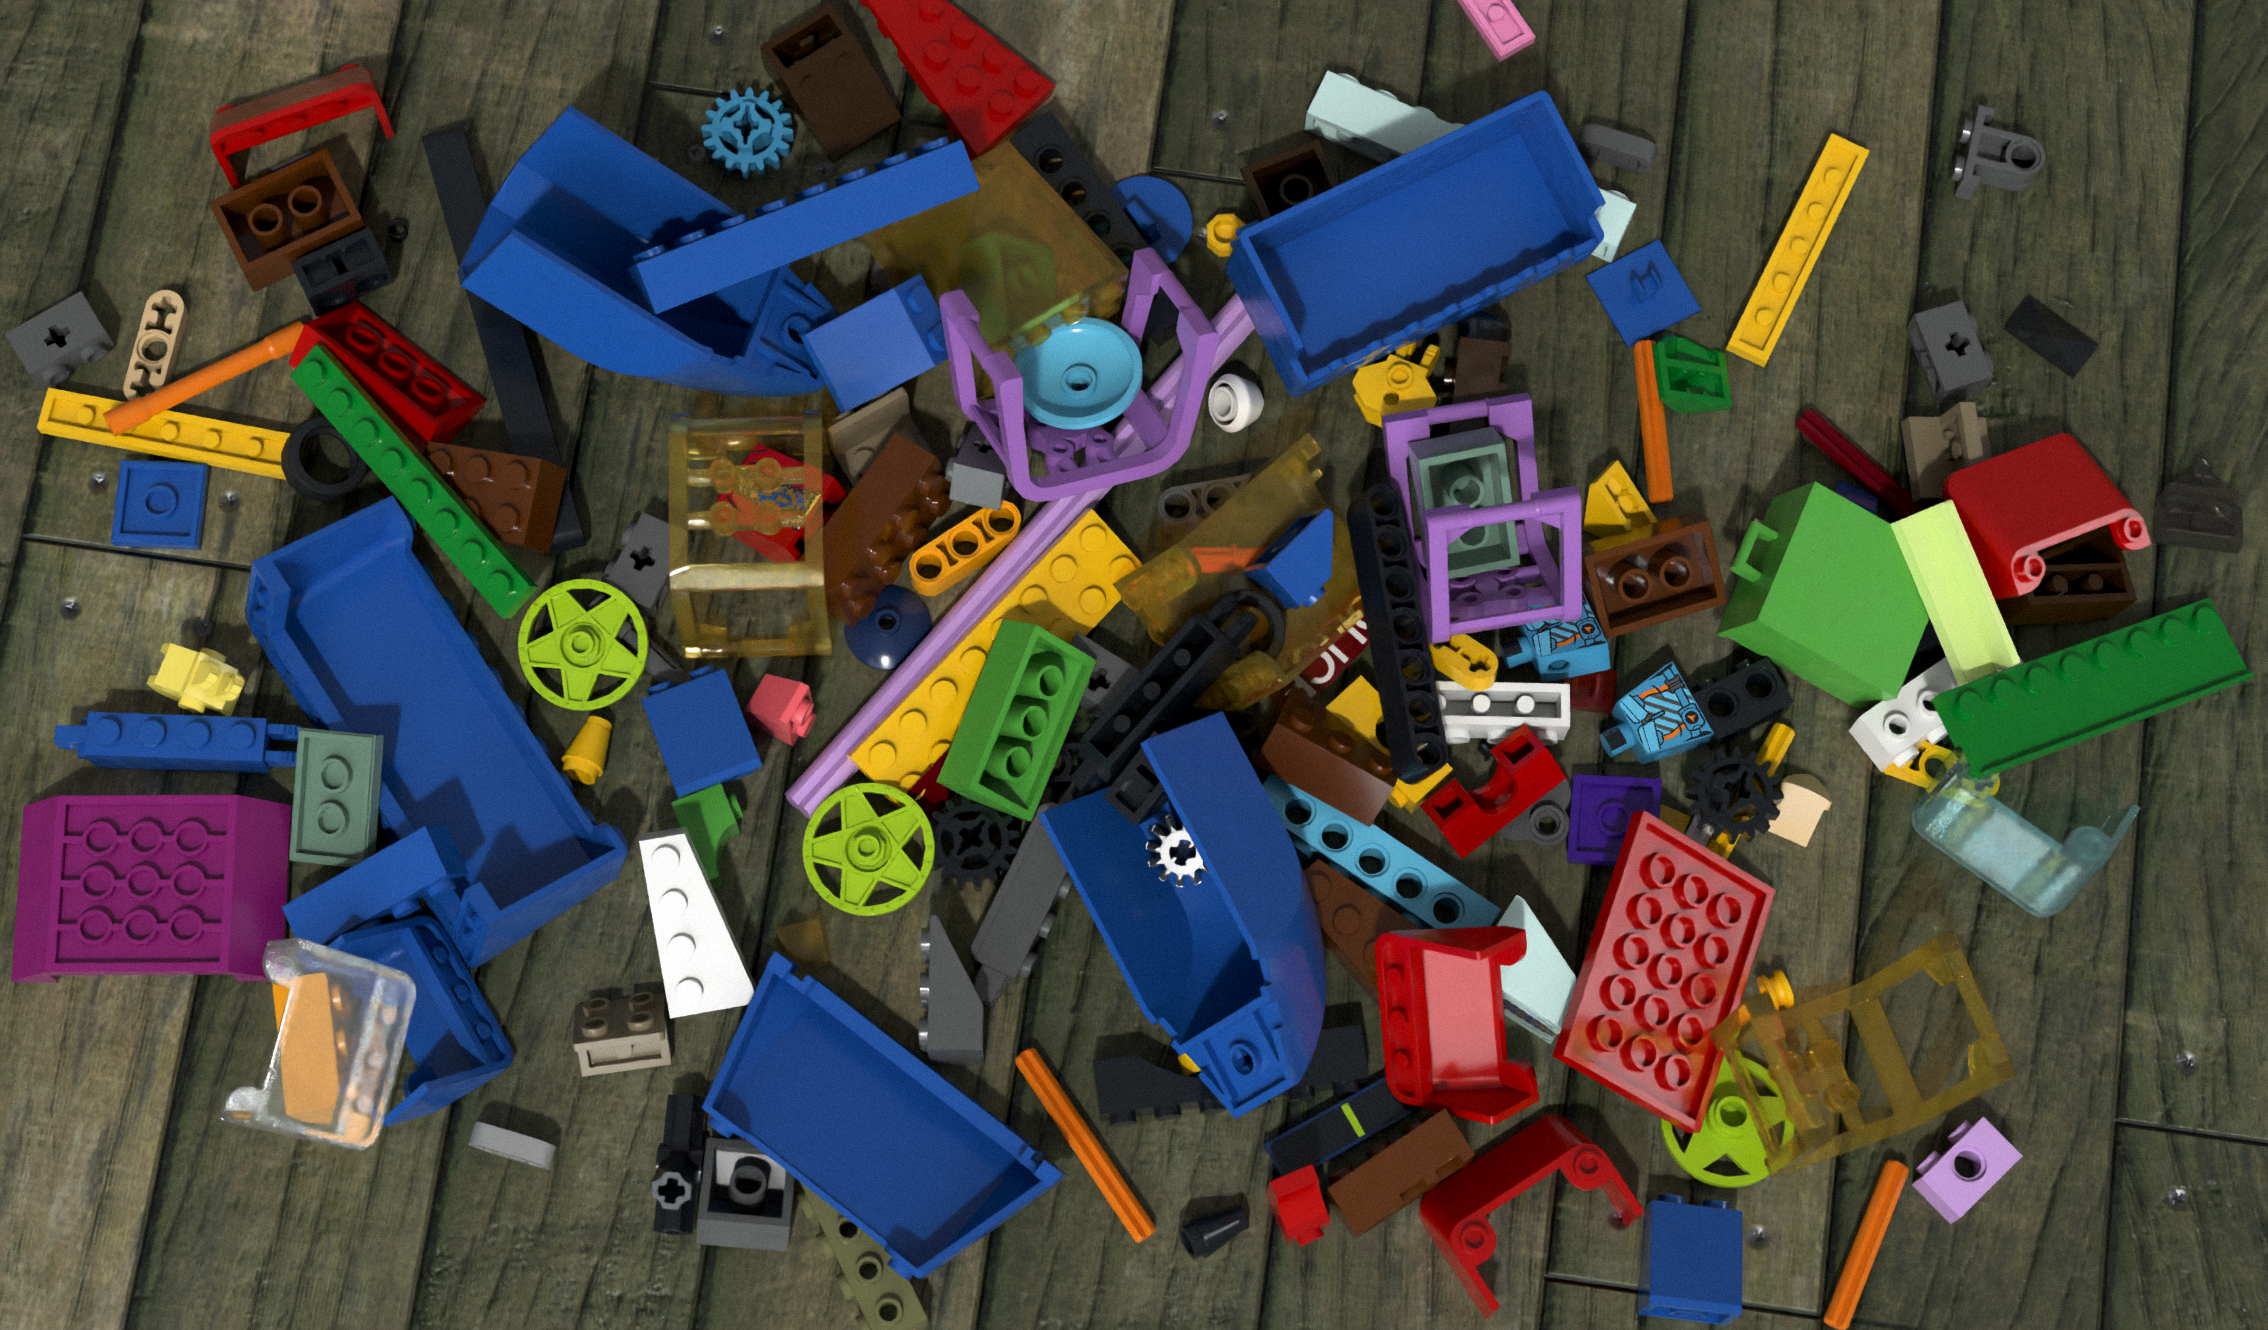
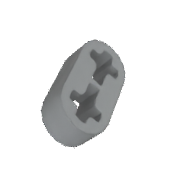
M475 1122L468 1145L479 1150L548 1170L557 1149L556 1146L545 1141L482 1122Z

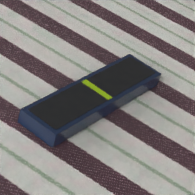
M1385 1076L1360 1090V1092H1356L1263 1145V1148L1280 1177L1310 1164L1316 1169L1423 1108L1408 1105L1397 1100L1390 1092Z

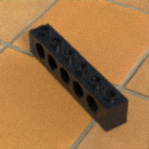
M1049 110L1009 139L1017 150L1011 157L1025 177L1030 173L1035 175L1040 185L1034 190L1048 209L1055 205L1064 216L1058 221L1059 225L1072 242L1078 238L1083 242L1088 250L1081 254L1095 275L1101 271L1106 274L1111 284L1106 286L1105 289L1117 306L1121 308L1126 304L1131 268L1126 272L1115 271V265L1122 257H1133L1135 250L1150 247L1053 112ZM1051 159H1063L1062 167L1057 172H1044L1046 164ZM1076 191L1087 192L1086 199L1082 204L1078 206L1068 205V199L1071 194ZM1102 223L1111 225L1109 233L1104 238H1091V233L1097 225ZM1161 286L1158 288L1156 301L1151 304L1142 337L1143 342L1151 337L1158 348L1177 335L1176 328L1179 316L1178 308Z

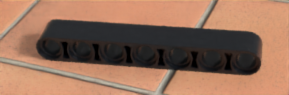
M1380 483L1373 485L1349 505L1346 518L1392 768L1395 775L1406 784L1415 785L1421 783L1446 765L1448 747L1402 503L1399 495L1393 488Z

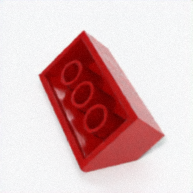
M357 301L305 323L288 362L290 366L296 369L316 344L326 346L424 458L428 441L451 444L478 414L486 400Z

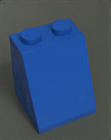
M921 273L800 337L841 414L948 359L941 312Z
M709 665L688 674L691 681L675 687L672 680L657 684L647 689L649 697L641 699L678 799L719 783L723 785L762 770L761 760L725 668L715 671L714 665Z
M1658 1195V1201L1651 1200L1645 1206L1636 1314L1727 1326L1742 1315L1743 1211L1730 1210L1731 1204L1725 1201L1704 1200L1703 1206L1685 1204L1686 1198L1682 1196Z

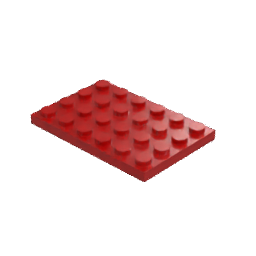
M1645 810L1633 812L1552 1056L1688 1134L1700 1133L1776 890Z

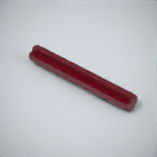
M1810 408L1806 410L1797 420L1796 427L1868 492L1877 495L1878 501L1901 520L1926 509L1922 504L1913 503L1912 495L1815 409Z

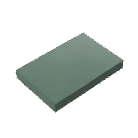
M298 728L289 861L353 867L375 854L384 735Z

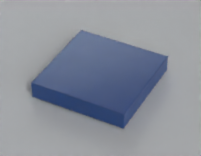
M121 459L111 543L114 546L201 551L210 476L209 465L205 463Z

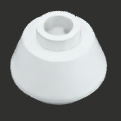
M1225 374L1218 378L1210 390L1208 399L1209 411L1212 419L1221 429L1230 433L1238 432L1259 418L1264 406V398L1254 382L1235 374Z

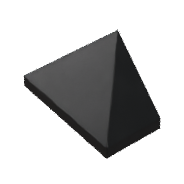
M2031 296L2027 298L2004 328L2005 331L2072 379H2074L2099 346Z

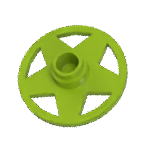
M574 579L549 588L530 606L520 627L518 654L527 680L543 698L566 709L579 711L596 710L619 701L637 684L648 659L649 635L640 610L624 592L602 581ZM575 589H594L607 593L611 597L587 611L569 591ZM547 604L553 631L529 643L534 621ZM629 614L632 617L638 634L637 656L616 639ZM533 667L561 669L564 698L546 687ZM600 674L627 678L621 686L609 695L589 701Z
M859 783L835 792L816 809L807 825L802 850L807 876L823 899L832 906L850 914L878 916L903 907L918 895L932 872L936 845L932 825L927 815L909 795L885 784ZM864 793L888 795L904 803L906 806L879 817ZM841 802L842 830L815 838L823 818L836 804ZM920 826L925 843L921 871L903 850ZM815 863L842 869L840 899L823 884L816 870ZM879 881L906 890L902 895L887 903L864 906Z
M1724 1054L1700 1133H1692L1684 1153L1673 1134L1672 1124L1662 1118L1659 1119L1664 1143L1678 1165L1694 1178L1704 1183L1724 1188L1749 1186L1769 1176L1787 1156L1794 1136L1792 1105L1780 1082L1758 1063L1736 1055ZM1742 1069L1762 1080L1775 1097L1748 1095ZM1783 1122L1780 1146L1769 1162L1760 1133ZM1726 1155L1747 1175L1722 1176L1704 1169Z

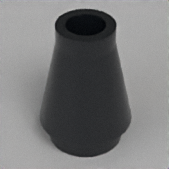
M1235 1204L1228 1208L1189 1216L1186 1218V1223L1178 1227V1232L1185 1250L1192 1259L1200 1256L1207 1259L1240 1232L1248 1229L1249 1222L1242 1207L1239 1204Z

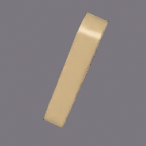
M157 291L146 302L123 386L124 394L128 401L140 397L136 389H143L146 386L148 376L144 369H141L142 367L151 372L149 383L154 391L171 383L188 320V309L182 298L174 291ZM168 304H171L176 311L175 314H168L164 326L168 333H171L170 335L161 330L163 319L158 313V310H165ZM156 341L166 343L168 350L162 359L151 361L145 358V350L149 344Z

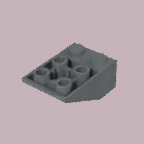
M930 915V928H921L922 964H929V973H920L921 1007L928 1009V1017L919 1018V1045L921 1053H928L930 1066H984L985 1020L983 1004L938 916Z

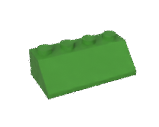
M1003 620L936 782L967 799L1019 819L1032 822L1097 660L1036 624Z

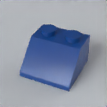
M1328 507L1303 513L1243 571L1259 591L1270 597L1280 610L1289 608L1296 610L1302 605L1308 608L1326 592L1323 585L1332 577L1333 513Z

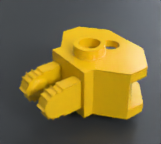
M1415 341L1397 350L1395 355L1389 354L1384 362L1359 368L1352 381V386L1356 391L1354 400L1366 422L1382 428V415L1438 406V399L1430 386V375L1438 360L1441 348L1430 344L1425 350L1420 364L1417 365L1409 362L1410 356L1416 347ZM1435 424L1429 425L1430 431L1433 430Z

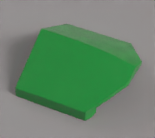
M1671 335L1665 336L1652 346L1659 400L1677 414L1728 410L1732 407L1725 353L1720 350L1711 351L1688 338Z

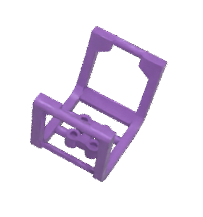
M1153 248L1134 251L1127 299L1120 328L1133 339L1139 349L1154 294L1158 293V288L1161 286L1179 310L1176 331L1185 363L1170 426L1162 418L1141 387L1132 404L1122 413L1149 450L1124 458L1117 457L1113 451V436L1103 431L1100 426L1075 430L1056 428L1037 420L1023 407V376L1005 350L994 352L981 334L979 313L963 290L946 292L939 298L955 401L965 415L977 423L1006 466L1009 481L1023 498L1034 502L1052 501L1150 477L1167 470L1182 457L1189 447L1220 335L1203 314L1202 309L1196 305L1176 279L1174 273L1167 267ZM971 350L980 362L981 367L993 381L995 399L981 400L976 397ZM1078 388L1075 391H1082L1086 388ZM1024 420L1028 424V445L1033 450L1043 451L1045 454L1046 471L1050 474L1049 476L1033 477L1029 474ZM994 423H999L1000 431ZM1085 447V460L1090 466L1079 468L1074 461V452Z
M1528 392L1382 415L1388 484L1397 492L1402 503L1428 643L1447 642L1450 636L1554 619H1558L1560 623L1581 619V499L1575 486L1539 491L1532 402ZM1487 416L1489 427L1493 426L1497 432L1513 438L1519 502L1470 509L1469 504L1464 503L1423 510L1426 551L1425 566L1421 539L1414 540L1406 458L1409 456L1408 443L1430 439L1429 425ZM1521 520V523L1515 524L1519 555L1528 554L1532 566L1520 568L1512 566L1448 579L1447 546L1473 527ZM1542 522L1559 528L1560 572L1547 547ZM1427 570V582L1422 573V571ZM1540 582L1541 587L1529 589L1520 586L1523 584ZM1550 603V606L1528 609L1529 606ZM1452 618H1458V619H1459V620H1457V621H1451V622H1450V619H1452Z

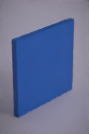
M1659 239L1585 277L1627 348L1701 311L1700 306Z

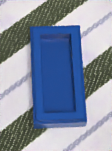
M1837 480L1833 489L1835 493L1875 515L1877 511V495L1842 480Z

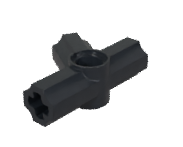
M690 1094L668 1095L663 1143H659L655 1176L652 1181V1197L657 1199L654 1232L678 1236L694 1235L698 1188L702 1184L706 1146H703L706 1111L702 1109L706 1097Z

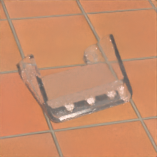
M292 938L267 941L262 960L263 971L272 983L290 990L262 1090L254 1087H238L233 1089L223 1101L218 1120L349 1150L368 1149L377 1141L382 1128L416 999L415 984L412 978L403 971L308 940Z

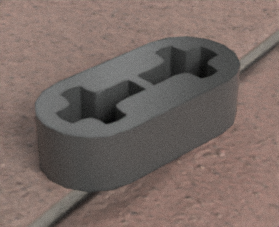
M1597 124L1584 125L1581 128L1576 144L1580 154L1587 158L1637 173L1650 172L1653 169L1658 153V147L1647 139Z

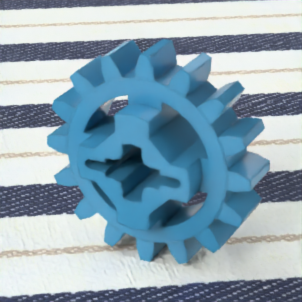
M752 87L747 88L743 97H739L735 89L730 90L731 100L728 102L719 97L715 99L718 111L707 110L705 116L709 124L701 126L703 138L707 139L703 142L706 154L713 153L711 156L713 165L718 167L725 163V170L728 176H732L736 169L742 171L744 180H748L752 170H756L761 178L765 177V166L767 165L778 170L780 168L778 155L789 157L790 147L787 143L794 141L793 129L789 128L792 126L790 113H783V102L777 100L770 104L768 91H764L759 98L754 97ZM758 113L765 115L769 119H763ZM751 123L752 130L750 136L747 137V144H745L744 137L746 131H748V124ZM727 148H733L738 155L730 152Z

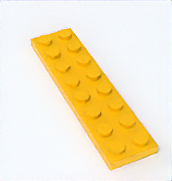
M1086 508L867 732L846 756L872 783L889 785L907 793L951 747L1003 620L1036 624L1070 644L1077 632L1086 636L1149 570L1092 508ZM925 789L916 797L915 800H918L923 796V794L925 793ZM884 795L897 809L906 806L904 803Z

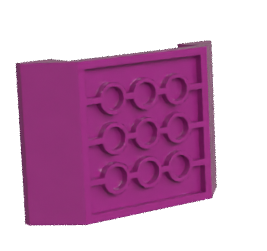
M57 795L24 806L11 981L13 983L59 982V975H232L239 982H266L284 979L287 918L282 906L288 904L289 852L293 807L287 804L241 795Z

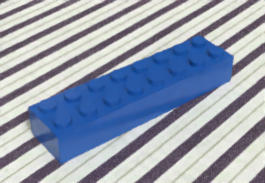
M947 136L915 148V158L909 159L906 151L874 164L876 173L869 174L867 167L861 168L834 179L837 186L834 189L829 190L825 182L794 194L797 203L792 205L788 204L785 197L755 209L757 218L748 221L745 213L714 225L717 233L707 237L705 229H701L674 240L676 249L666 252L662 244L634 255L635 265L625 268L639 306L652 315L661 313L980 190V185L963 141L959 140L949 144Z

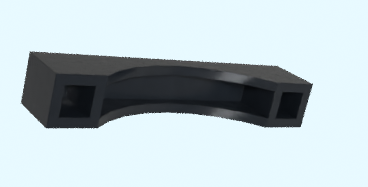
M1361 1024L1322 1029L1312 1059L1300 1082L1276 1097L1288 1096L1289 1102H1301L1316 1098L1315 1092L1333 1090L1334 1096H1345L1360 1092L1359 1086L1366 1085L1369 1079ZM1139 1055L1093 1061V1076L1100 1122L1110 1120L1111 1127L1137 1123L1138 1116L1154 1114L1155 1120L1163 1121L1181 1117V1110L1199 1108L1200 1114H1214L1227 1110L1200 1078L1184 1076L1160 1068ZM1271 1099L1258 1107L1270 1105Z

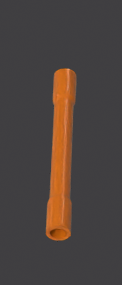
M297 321L266 336L262 341L144 397H136L103 413L109 430L116 437L149 421L153 416L266 362L278 360L293 353L304 325L301 321Z

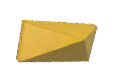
M1618 460L1612 461L1589 485L1583 530L1602 539L1658 522Z

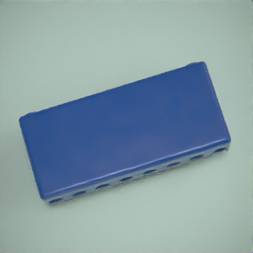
M1538 91L1529 96L1527 94L1518 96L1503 106L1504 108L1264 221L1259 222V220L1250 222L1235 232L1238 238L1230 243L1233 250L1225 265L1226 273L1290 396L1294 398L1301 397L1589 258L1604 239V232L1595 216L1606 202L1556 106L1546 91Z

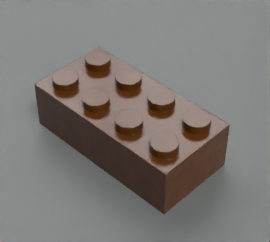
M898 433L893 435L792 568L814 606L854 629L860 619H865L872 612L878 595L886 585L892 584L897 579L903 562L912 551H916L921 547L926 539L927 530L937 517H942L949 510L952 504V500L949 499L951 485L949 481H945V472L937 456Z

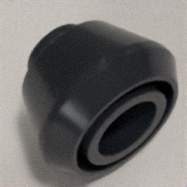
M1478 311L1455 323L1457 346L1459 345L1460 337L1510 342L1512 339V332L1508 323L1501 317L1488 312Z

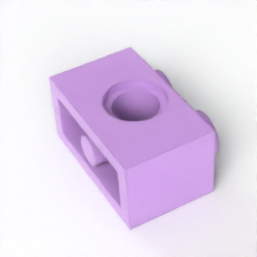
M1984 1116L1972 1125L1967 1120H1964L1947 1137L1952 1145L1942 1155L1934 1150L1916 1168L1921 1176L1912 1186L1950 1224L1961 1218L2022 1157ZM1957 1156L1965 1157L1971 1162L1973 1166L1971 1178H1965L1957 1173L1954 1167V1160Z

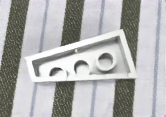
M680 827L641 834L639 843L670 1018L749 1005L757 988L756 982L749 971L740 946L736 942L726 919L727 917L711 886L709 877L687 828Z

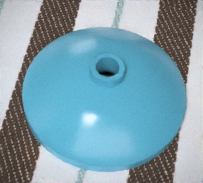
M1092 317L1065 318L1040 328L1024 342L1014 361V365L1023 376L1024 409L1037 420L1062 429H1087L1113 420L1132 404L1140 390L1143 379L1142 359L1133 339L1118 326ZM1078 388H1086L1082 391H1075Z

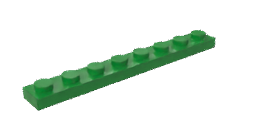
M316 344L291 373L290 377L501 618L511 619L538 589V585L326 346Z

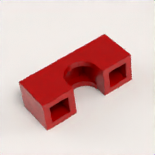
M1525 723L1490 750L1496 759L1497 768L1494 776L1487 784L1475 790H1466L1454 778L1420 805L1443 838L1461 859L1465 858L1567 778L1545 745Z

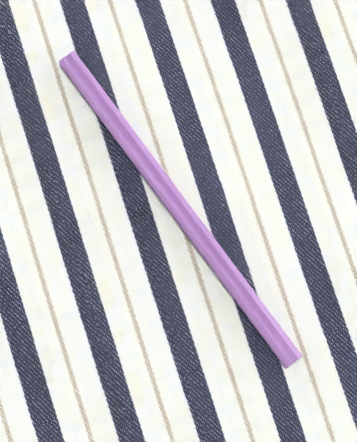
M1237 292L1210 321L1219 333L1220 340L1208 380L1255 328ZM1183 352L1145 393L1167 424L1171 422L1185 363ZM1125 417L1110 432L1114 438L1113 451L1118 458L1140 454L1147 449ZM1085 460V461L1079 466V468L1086 467V466H1090V465H1089V464L1086 462V460ZM1113 486L1048 501L785 793L788 802L800 810L805 817L811 819L823 801L841 790L859 770L846 754L1086 508L1093 509Z

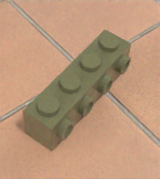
M800 1182L804 1191L796 1194V1197L807 1219L816 1215L823 1232L815 1236L826 1259L828 1260L835 1256L843 1271L835 1277L846 1300L848 1301L855 1297L863 1314L855 1317L860 1329L918 1330L928 1325V1318L910 1281L888 1266L887 1263L891 1256L885 1252L884 1247Z

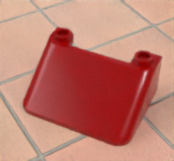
M359 64L343 66L337 73L241 105L223 106L216 111L215 116L209 122V141L212 150L233 191L240 188L241 184L230 155L232 153L372 106L375 108L386 138L395 137L372 71L367 67H361Z
M2067 433L2051 435L1951 472L1943 483L1944 501L1949 499L1953 501L1995 600L2021 596L2037 588L2046 571L2044 560L2038 556L2037 551L2086 532L2097 530L2107 524L2109 525L2113 540L2122 551L2139 550L2152 545L2142 516L2072 435Z
M1510 926L1395 930L1386 932L1378 937L1375 943V959L1386 1081L1390 1092L1397 1100L1408 1105L1437 1112L1445 1108L1449 1115L1489 1125H1495L1539 1101L1538 1084L1533 1066L1525 1060L1516 1061L1507 1058L1500 965L1511 966L1520 962L1525 957L1527 951L1526 930Z

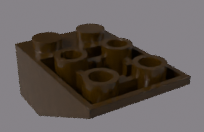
M831 3L760 46L763 68L832 164L903 120L855 36Z

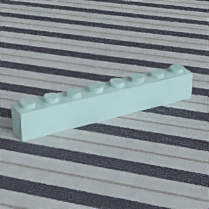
M1327 70L1307 111L1304 129L1385 164L1466 125L1460 123L1450 124L1437 118L1427 108L1420 106L1413 108L1398 101L1390 92L1385 90L1374 91L1360 85L1359 81L1351 75L1345 73L1337 75ZM1599 188L1606 204L1595 217L1604 232V239L1591 255L1612 263L1637 204L1630 202L1627 196L1618 191H1605Z

